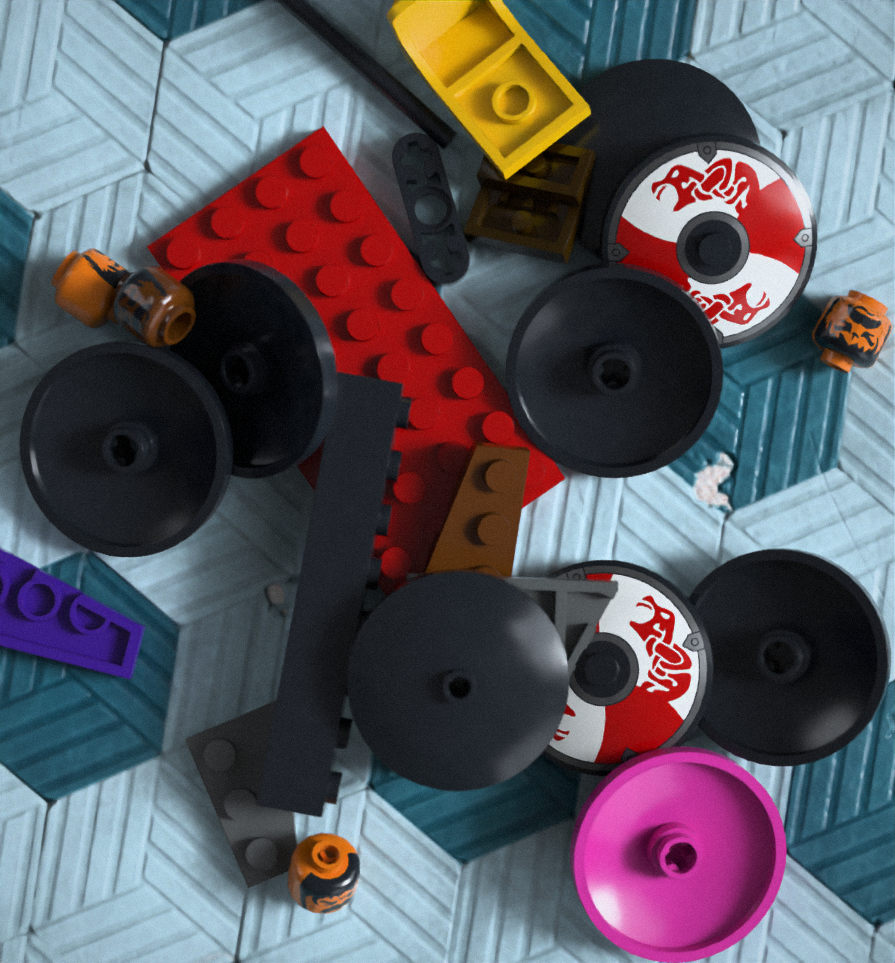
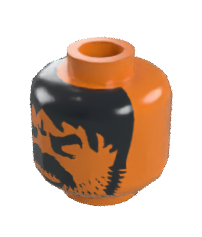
M88 249L81 254L75 250L61 263L51 281V285L56 288L55 303L92 329H98L109 320L118 324L113 312L115 289L119 281L130 272L97 249Z
M849 290L847 296L832 297L828 301L812 333L814 344L824 351L820 361L846 374H849L852 366L857 368L872 367L892 330L891 321L885 315L888 308L874 298L854 290Z
M332 833L310 835L301 841L291 856L288 870L287 886L294 901L301 908L319 914L339 911L348 904L356 891L360 876V859L356 849L347 839Z

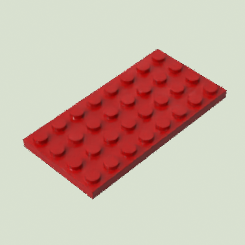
M324 126L147 246L159 266L178 281H181L186 275L204 265L229 259L253 260L275 268L286 275L305 293L319 313L332 344L337 373L343 372L405 385L403 396L413 398L407 430L397 428L393 448L394 450L403 451L397 483L387 482L383 503L393 505L387 537L377 535L373 557L383 558L378 585L385 595L406 582V572L423 573L430 556L428 554L435 534H439L449 509L447 506L473 441L527 447L530 450L522 508L566 479L553 459L542 452L521 428L514 415L508 394ZM325 438L316 451L297 466L314 492L316 491Z

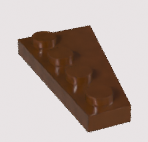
M473 441L447 506L449 509L439 534H435L428 554L430 556L423 573L445 569H471L496 576H512L530 450L527 447Z

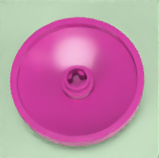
M688 746L660 748L645 752L624 762L610 772L591 792L582 806L572 833L570 844L571 876L578 899L597 929L615 945L633 955L657 962L683 963L713 956L735 945L747 936L766 915L777 896L784 876L787 850L786 836L779 811L771 796L755 777L741 765L724 755L702 748Z

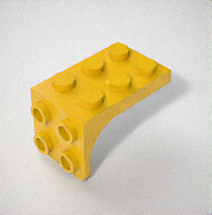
M394 0L392 7L386 14V18L404 58L505 180L591 115L590 107L518 23L502 0Z

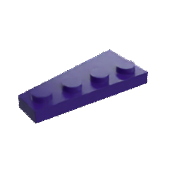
M0 547V646L127 679L133 678L146 628L145 625Z

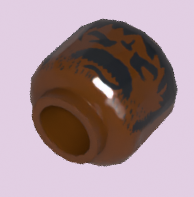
M147 266L128 273L119 281L115 289L113 306L115 320L149 347H163L167 344L174 345L180 342L192 329L196 317L193 293L158 266Z

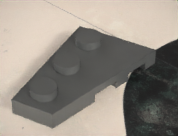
M276 700L188 737L185 740L248 888L288 872L291 856L297 847L295 812L257 805Z

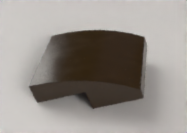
M554 142L506 180L484 154L476 175L481 187L463 231L467 242L567 264L589 192L596 156L594 150Z

